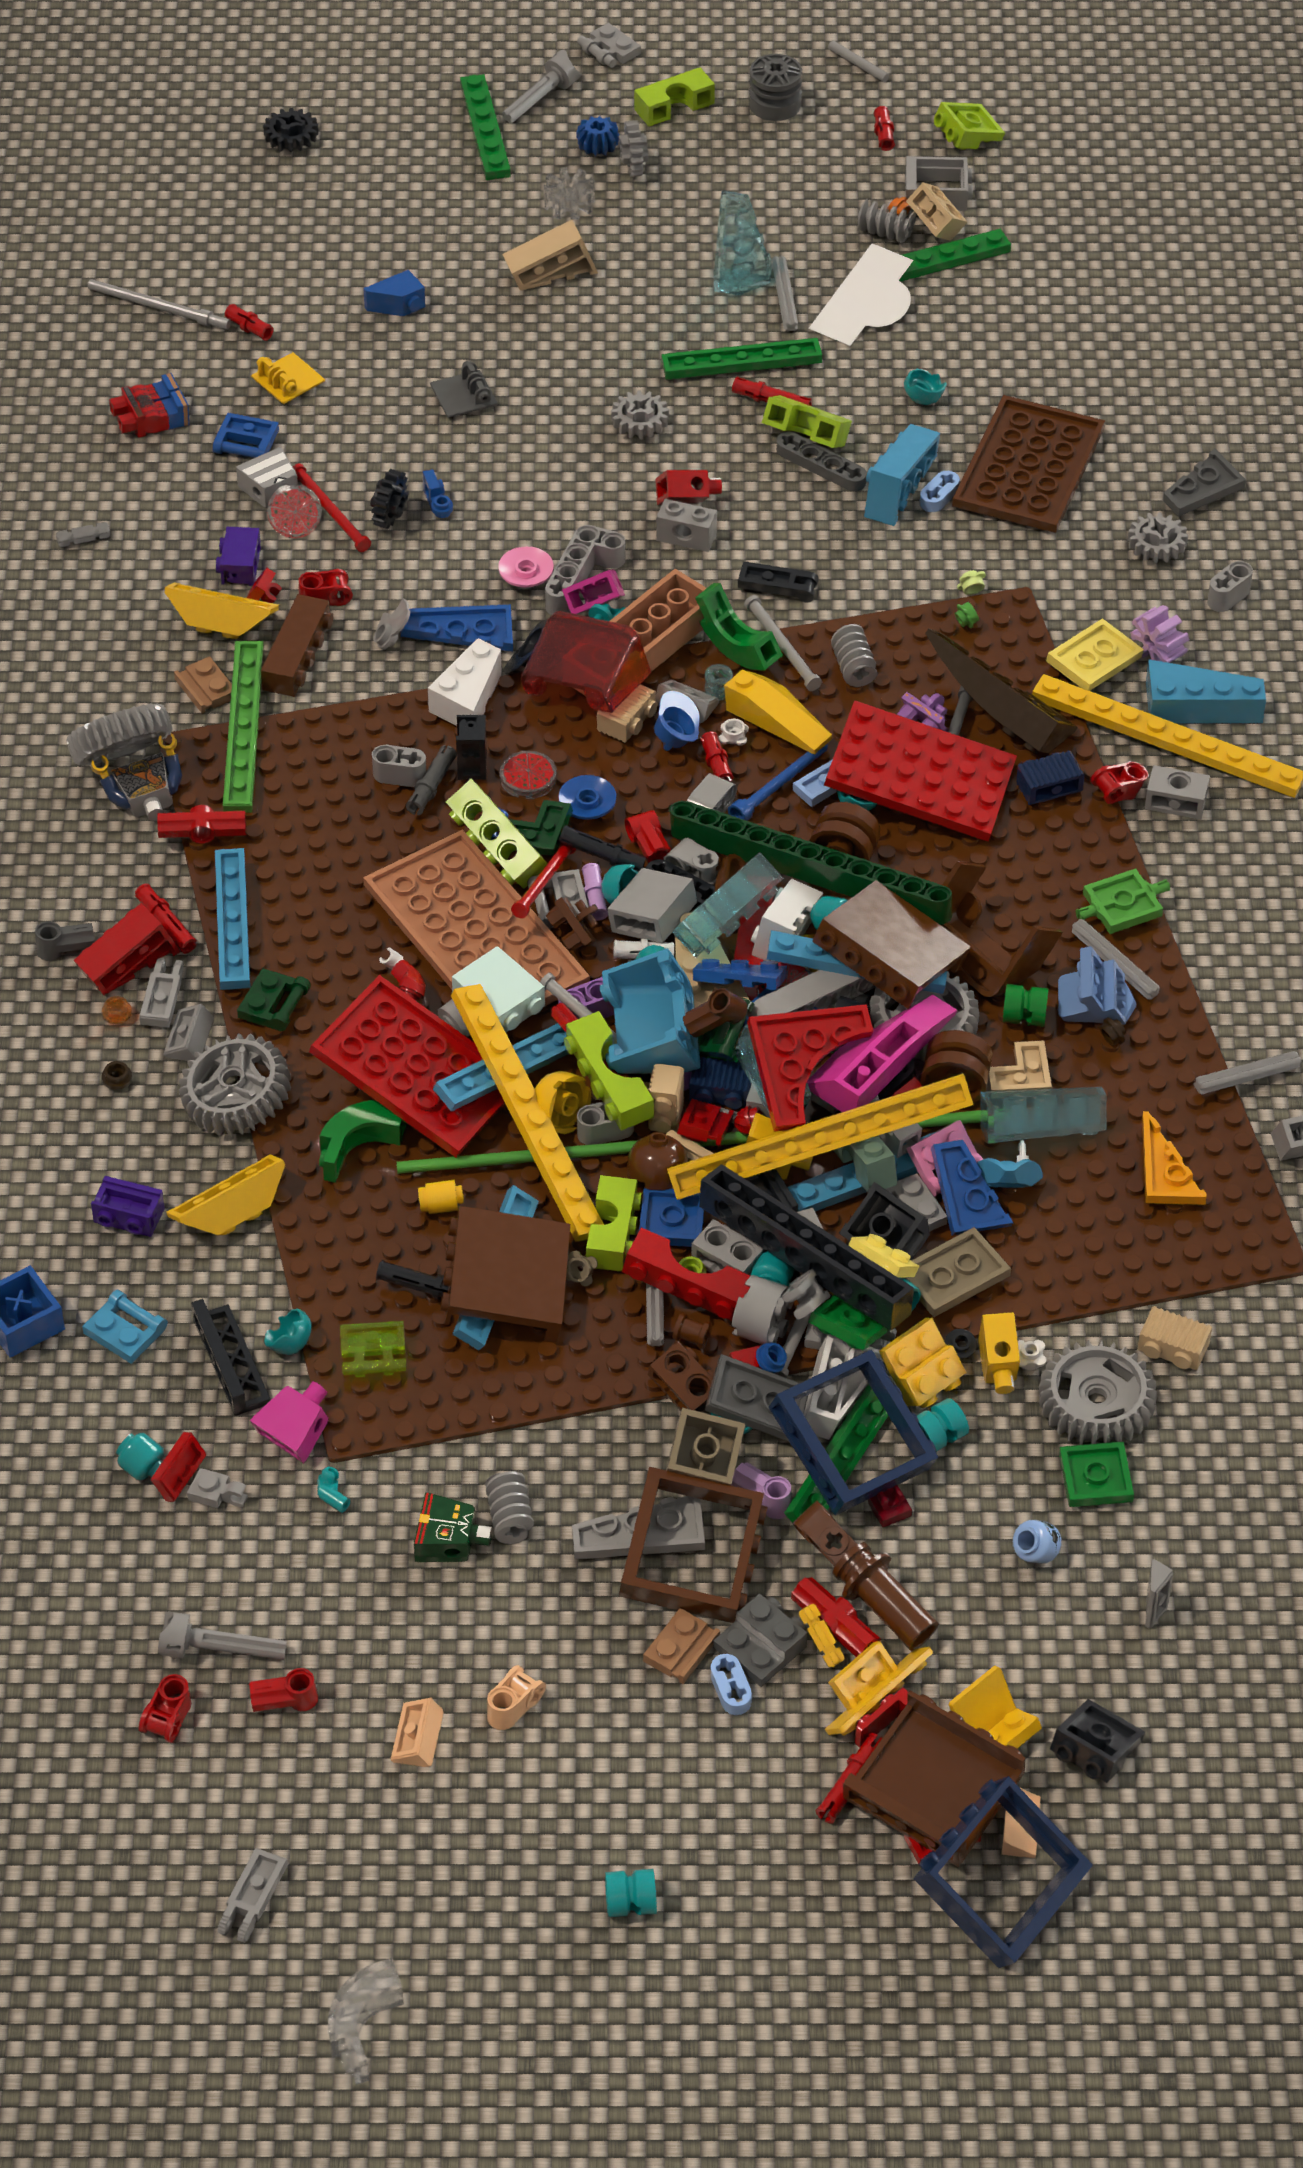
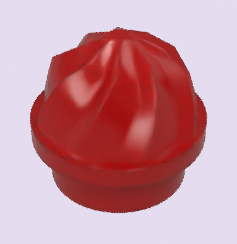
M749 1105L737 1113L734 1124L740 1133L749 1135L755 1113L763 1115L760 1107L752 1108Z

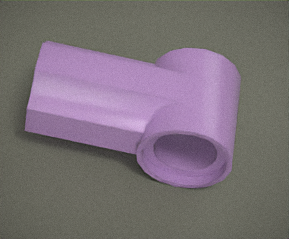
M748 1462L741 1463L734 1471L731 1486L764 1493L762 1505L768 1506L766 1515L773 1519L785 1518L784 1512L792 1501L790 1482L781 1476L771 1477Z

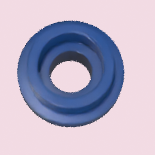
M765 1343L757 1349L756 1360L763 1370L777 1374L784 1368L787 1355L779 1344Z

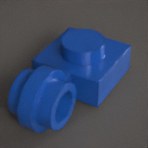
M433 469L423 471L424 493L432 512L438 518L448 517L453 511V502L445 495L442 480H437Z

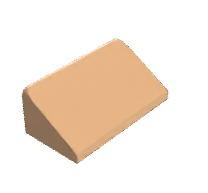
M432 1698L403 1703L390 1759L393 1763L422 1767L432 1766L443 1718V1709Z
M1020 1788L1040 1809L1041 1797ZM1005 1810L1001 1855L1036 1858L1037 1842Z

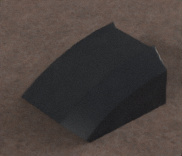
M874 1182L867 1191V1196L849 1222L845 1223L839 1234L849 1241L852 1237L869 1236V1234L880 1236L887 1241L886 1245L888 1247L908 1253L911 1256L910 1260H913L930 1236L928 1219Z

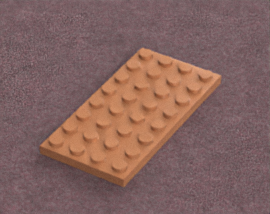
M463 829L363 877L364 886L451 989L452 976L497 946L539 982L548 973H552L556 977L555 981L565 990L590 982V975L531 908L525 918H517L513 915L511 907L515 901L520 900L522 897ZM545 990V1006L558 1000L551 992Z

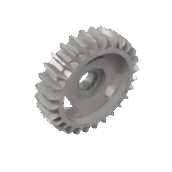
M150 703L138 707L133 706L116 713L113 712V714L86 723L84 726L72 731L66 741L75 764L89 766L93 759L94 764L97 765L103 762L101 755L106 756L108 761L116 760L117 758L126 757L129 754L146 749V747L153 746L158 742L160 735L162 739L167 738L171 734L173 727L166 707L162 704Z
M947 971L946 987L943 994L924 990L917 993L911 1006L933 994L957 1009L956 1015L938 1033L948 1030H961L976 1035L979 1022L978 1000L974 999V991H968L967 983L959 984L958 976L950 979L949 972ZM875 988L874 996L870 1000V1019L873 1028L907 1009L899 1004L894 1012L889 1010L897 1001L879 988ZM928 1043L913 1060L921 1059V1063L924 1064Z
M239 1033L236 1039L233 1040L227 1035L226 1041L221 1043L215 1039L214 1046L208 1047L205 1045L203 1053L195 1052L197 1059L188 1060L189 1068L182 1070L184 1078L179 1080L181 1087L179 1095L185 1111L192 1122H195L199 1128L204 1127L208 1133L215 1130L219 1136L224 1130L227 1131L229 1136H232L234 1130H239L243 1135L245 1128L250 1127L255 1131V1124L261 1122L266 1125L265 1118L267 1116L275 1118L274 1109H283L281 1101L288 1100L287 1091L291 1090L289 1082L291 1075L281 1051L275 1048L271 1041L265 1042L262 1036L255 1040L252 1034L243 1039ZM257 1062L265 1065L270 1071L269 1077L261 1076L254 1063ZM240 1076V1080L232 1085L225 1084L229 1077Z
M1088 1340L1086 1347H1081L1076 1342L1073 1351L1068 1347H1064L1062 1355L1055 1353L1053 1361L1047 1362L1046 1369L1041 1374L1038 1393L1039 1405L1043 1408V1417L1049 1418L1050 1427L1057 1426L1058 1435L1067 1432L1068 1441L1076 1437L1080 1439V1445H1083L1085 1441H1091L1092 1444H1097V1442L1109 1443L1113 1440L1115 1442H1122V1437L1131 1441L1133 1433L1140 1435L1143 1426H1148L1150 1417H1153L1155 1411L1157 1391L1156 1381L1152 1379V1370H1146V1361L1137 1362V1353L1129 1356L1127 1355V1347L1119 1351L1116 1349L1115 1343H1112L1111 1347H1106L1101 1340L1098 1346H1092ZM1065 1378H1071L1068 1400L1061 1399L1058 1393L1059 1385ZM1097 1393L1103 1395L1106 1400L1102 1403H1093L1088 1397L1091 1394ZM1117 1414H1121L1120 1416H1117V1417L1108 1418V1419H1103V1418H1107V1417L1114 1416V1415H1117Z

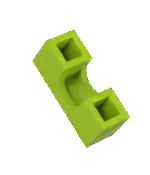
M699 67L634 90V110L650 127L671 119V104L682 103L687 105L692 111L715 104V83Z
M779 395L768 398L761 423L783 431L800 432L810 436V440L831 448L845 446L852 420Z
M600 1175L596 1195V1210L601 1219L609 1220L612 1223L606 1225L591 1224L586 1257L593 1256L597 1259L598 1266L596 1269L622 1271L626 1255L633 1241H629L630 1235H636L638 1217H635L634 1213L635 1211H640L642 1205V1193L637 1192V1179Z

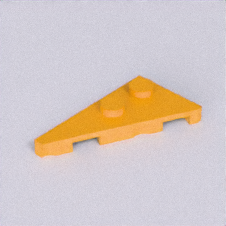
M1143 1111L1142 1130L1146 1203L1205 1205L1206 1192L1204 1189L1200 1190L1193 1180V1173L1189 1167L1184 1165L1183 1158L1172 1142L1166 1141L1160 1132L1161 1126L1149 1112Z

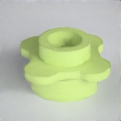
M972 570L964 573L959 578L960 584L957 585V589L963 590L966 595H973L982 591L985 587L983 578L986 576L985 572Z

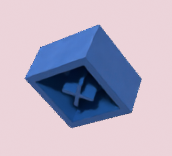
M31 1265L0 1280V1345L9 1358L65 1330L62 1307Z

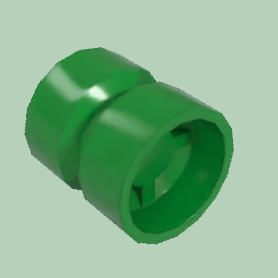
M1007 984L1003 1022L1020 1024L1022 1020H1026L1028 1025L1045 1027L1049 988L1031 987L1027 991L1023 985Z

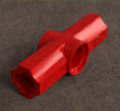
M197 805L192 807L190 812L157 813L158 838L189 837L193 842L205 844L211 842L214 836H246L245 811H214L207 805Z
M805 1577L792 1591L791 1599L802 1609L810 1604L817 1606L821 1613L818 1616L820 1620H825L834 1638L855 1657L861 1654L873 1642L881 1640L877 1634L858 1618L856 1610L848 1600L843 1597L836 1599L814 1578Z

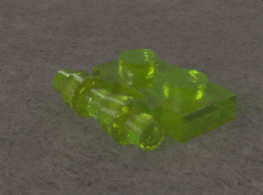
M403 1321L340 1325L342 1358L354 1357L355 1362H342L343 1375L355 1374L356 1377H365L367 1373L384 1372V1375H394V1372L406 1371V1358L393 1359V1354H405ZM383 1355V1360L364 1361V1356Z

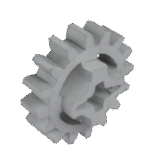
M638 120L625 121L624 135H619L620 159L623 164H627L630 177L642 176L644 170L643 163L648 162L647 137L639 130Z
M638 390L637 395L627 392V398L619 396L618 402H613V409L611 410L613 427L619 428L620 434L628 432L629 438L638 435L639 439H643V436L646 434L652 438L653 432L661 434L662 427L668 426L669 408H667L666 401H661L660 395L651 397L650 391L646 395H642L641 390Z
M1161 512L1155 517L1151 513H1147L1146 519L1139 516L1137 522L1131 523V528L1128 531L1129 549H1135L1134 555L1136 556L1143 554V560L1145 561L1149 557L1153 558L1154 563H1157L1158 559L1168 562L1170 556L1177 559L1178 554L1184 553L1185 546H1187L1186 526H1181L1180 519L1172 521V515L1164 518Z

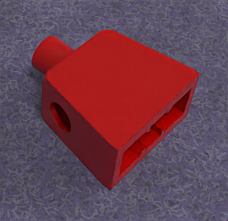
M666 470L655 478L657 505H662L664 499L687 504L702 503L709 498V495L722 493L721 478H708L707 470Z

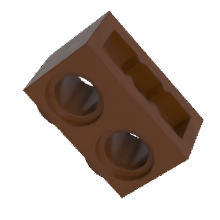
M678 1341L650 1364L648 1376L680 1411L682 1408L702 1412L706 1407L714 1373L709 1369L705 1371L698 1363L699 1358L696 1353L688 1346L684 1348ZM674 1362L679 1363L683 1366L684 1370L675 1373L668 1368V1365ZM700 1386L705 1390V1394L695 1396L690 1392L689 1388Z

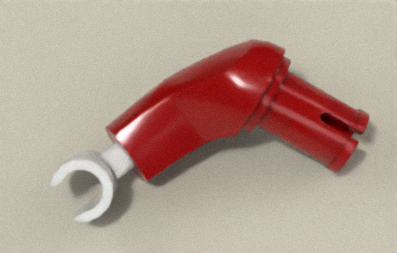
M387 948L390 951V957L387 960L380 957L379 961L392 970L391 974L399 982L398 988L416 1001L424 998L426 984L421 974L408 961L403 960L402 955L391 948Z

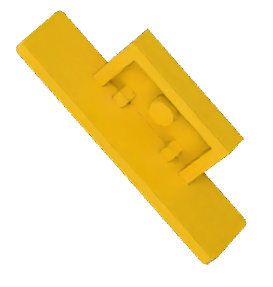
M880 1641L873 1642L828 1682L846 1708L839 1717L825 1728L828 1735L842 1734L844 1736L855 1730L857 1721L864 1714H871L876 1711L883 1697L901 1689L905 1684L903 1680L909 1674H915L927 1665L926 1659L933 1654L930 1647L916 1648L896 1665Z

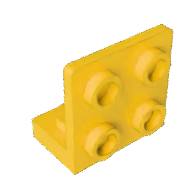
M993 1666L949 1702L950 1710L959 1714L965 1720V1723L976 1729L982 1728L988 1731L994 1740L1004 1746L1011 1745L1018 1749L1042 1729L1038 1717L1016 1708L1003 1672L998 1666Z

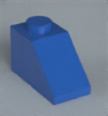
M409 270L363 288L364 306L370 312L405 316L425 308V287Z

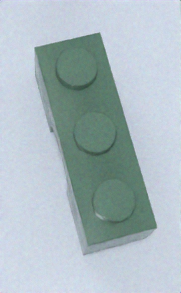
M879 1136L833 1150L843 1163L853 1160L856 1179L866 1191L870 1189L874 1182L884 1189L897 1185L894 1154Z

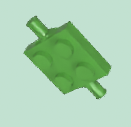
M1135 868L1085 885L1083 895L1090 905L1076 909L1077 919H1087L1095 916L1101 920L1109 934L1159 918L1163 914V907L1156 899V895L1170 891V884L1167 882V879L1150 884L1141 877Z

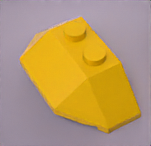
M175 582L166 586L164 591L187 625L196 627V631L202 633L222 632L223 637L237 639L239 636L247 633L279 609L278 604Z
M269 1154L260 1161L167 1211V1216L179 1223L218 1236L229 1234L236 1229V1225L245 1220L250 1221L258 1218L262 1214L261 1211L271 1206L285 1163L283 1159Z

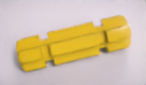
M810 1604L798 1612L803 1624H808L809 1628H807V1631L819 1652L823 1651L825 1654L822 1658L826 1665L830 1668L841 1663L845 1656L840 1647H835L834 1644L837 1642L825 1620H820L818 1617L821 1613L817 1606Z

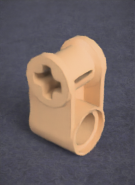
M514 1666L506 1674L505 1678L488 1694V1723L497 1730H506L513 1727L530 1708L538 1703L545 1692L546 1683L541 1680L536 1681L525 1674L521 1666Z

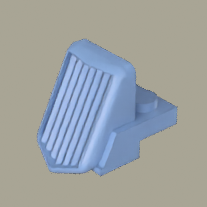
M1092 946L1081 948L1080 961L1077 962L1078 971L1062 975L1058 979L1059 1016L1062 1020L1068 1022L1104 1023L1103 1020L1109 1017L1112 1020L1118 1019L1122 1025L1126 1024L1137 1003L1128 985L1125 983V974L1114 959L1102 962Z

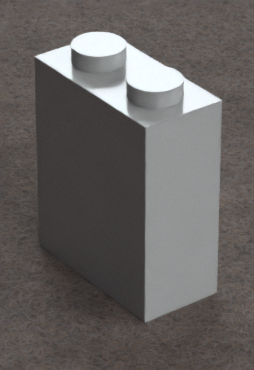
M641 868L607 908L612 932L663 943L680 923V917L688 913L697 903L693 879Z

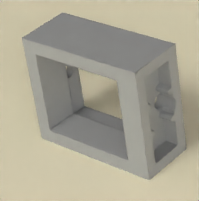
M906 156L905 197L907 199L918 188L917 181H960V188H940V190L958 211H967V200H972L973 185H968L972 184V168H968L967 157Z

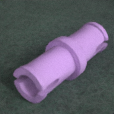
M588 863L582 867L585 882L584 891L589 907L594 904L598 907L599 910L593 914V917L596 921H599L608 916L606 901L601 887V869L596 863Z

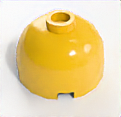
M564 1071L547 1074L535 1087L538 1103L549 1116L556 1132L561 1134L573 1132L577 1128L573 1125L577 1121L579 1109L591 1104L590 1087L585 1086L584 1081L586 1080L584 1077Z

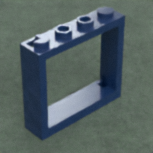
M872 1349L778 1393L769 1405L770 1411L835 1516L876 1496L881 1491L885 1492L929 1470L939 1458L933 1442L926 1438L920 1428L917 1416L908 1409L903 1401L900 1389L892 1383L886 1373L884 1363L875 1356ZM861 1370L915 1458L850 1490L795 1401Z
M1009 1776L997 1781L991 1779L981 1787L978 1792L981 1797L975 1804H969L959 1814L961 1821L955 1828L951 1827L940 1837V1847L935 1852L932 1851L921 1860L919 1863L921 1870L913 1878L998 1968L1016 1963L1093 1866ZM996 1801L1005 1808L1061 1867L1003 1941L938 1873Z

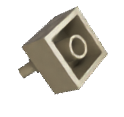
M682 1408L666 1471L731 1485L745 1423Z

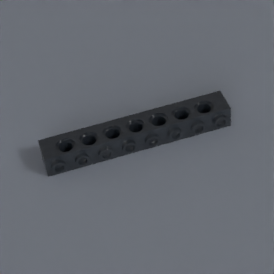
M721 1164L701 1179L699 1207L802 1274L813 1269L816 1273L815 1279L819 1285L891 1331L911 1315L914 1287Z

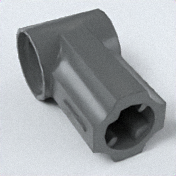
M46 921L40 923L35 928L36 954L39 958L46 961L58 959L62 952L86 949L95 942L92 923L60 927L55 922Z

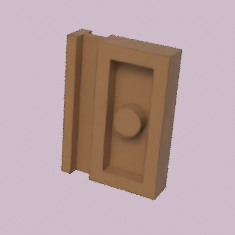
M210 656L186 666L182 672L174 671L176 682L202 714L209 707L214 709L231 701L232 683Z
M679 1608L643 1654V1662L669 1677L673 1675L679 1679L680 1683L684 1684L711 1650L713 1640L720 1635V1630L708 1627V1623Z

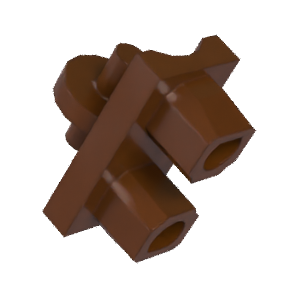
M561 897L556 900V906L550 910L546 918L554 928H558L566 921L571 925L573 930L561 938L568 950L573 951L583 945L590 946L596 942V939L583 922L586 920L590 928L598 924L593 917V914L599 910L596 904L587 908L583 900H579L575 903L580 912L578 914L567 897Z

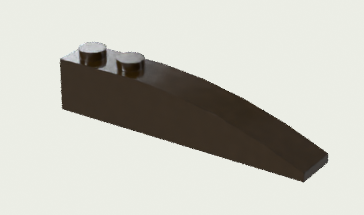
M928 628L925 634L955 679L983 709L1003 725L1001 729L1013 738H1016L1017 735L1025 741L1023 745L1036 754L1039 751L1050 753L1077 730L1078 727L1036 696L1028 691L1024 692L1017 687L1012 688L1011 686L1014 682L1011 679L997 672L990 673V665L977 657H968L970 653L968 650L941 632Z

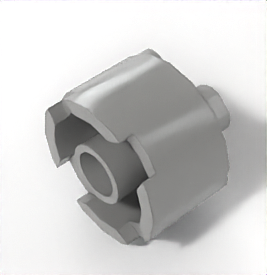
M751 1275L745 1283L750 1288L743 1298H738L735 1307L732 1327L736 1329H734L732 1334L761 1345L776 1343L778 1337L783 1338L789 1324V1320H786L785 1316L787 1309H791L794 1302L786 1303L782 1298V1295L789 1287Z

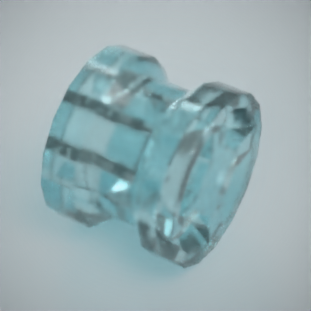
M722 664L708 667L705 671V693L715 696L720 700L725 699L724 685L733 678L732 670Z

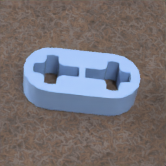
M952 471L938 473L920 492L921 508L927 512L940 511L954 497L960 482L958 474Z
M720 1654L716 1656L711 1663V1680L721 1705L729 1714L742 1715L750 1709L752 1703L751 1688L742 1666L733 1655ZM726 1667L728 1671H731V1679H727L725 1672L720 1671V1668ZM735 1689L737 1696L742 1698V1701L736 1702L735 1698H731V1690Z

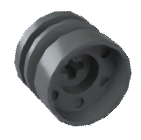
M768 54L757 58L751 64L749 72L750 110L756 116L770 121H782L794 117L800 111L802 101L801 64L796 59L783 54Z

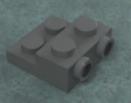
M759 1593L737 1612L736 1621L713 1640V1648L720 1654L735 1656L739 1660L744 1673L762 1687L807 1647L808 1632L806 1625L803 1624L799 1617L793 1616L789 1618L783 1613V1608L774 1597L766 1599Z

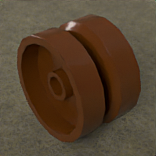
M834 802L825 806L816 822V828L813 830L809 841L870 861L873 850L880 838L881 827L877 819L861 806L848 802Z
M961 1030L940 1032L934 1035L928 1042L920 1083L926 1086L964 1074L972 1101L975 1103L986 1093L993 1052L987 1042L973 1033Z

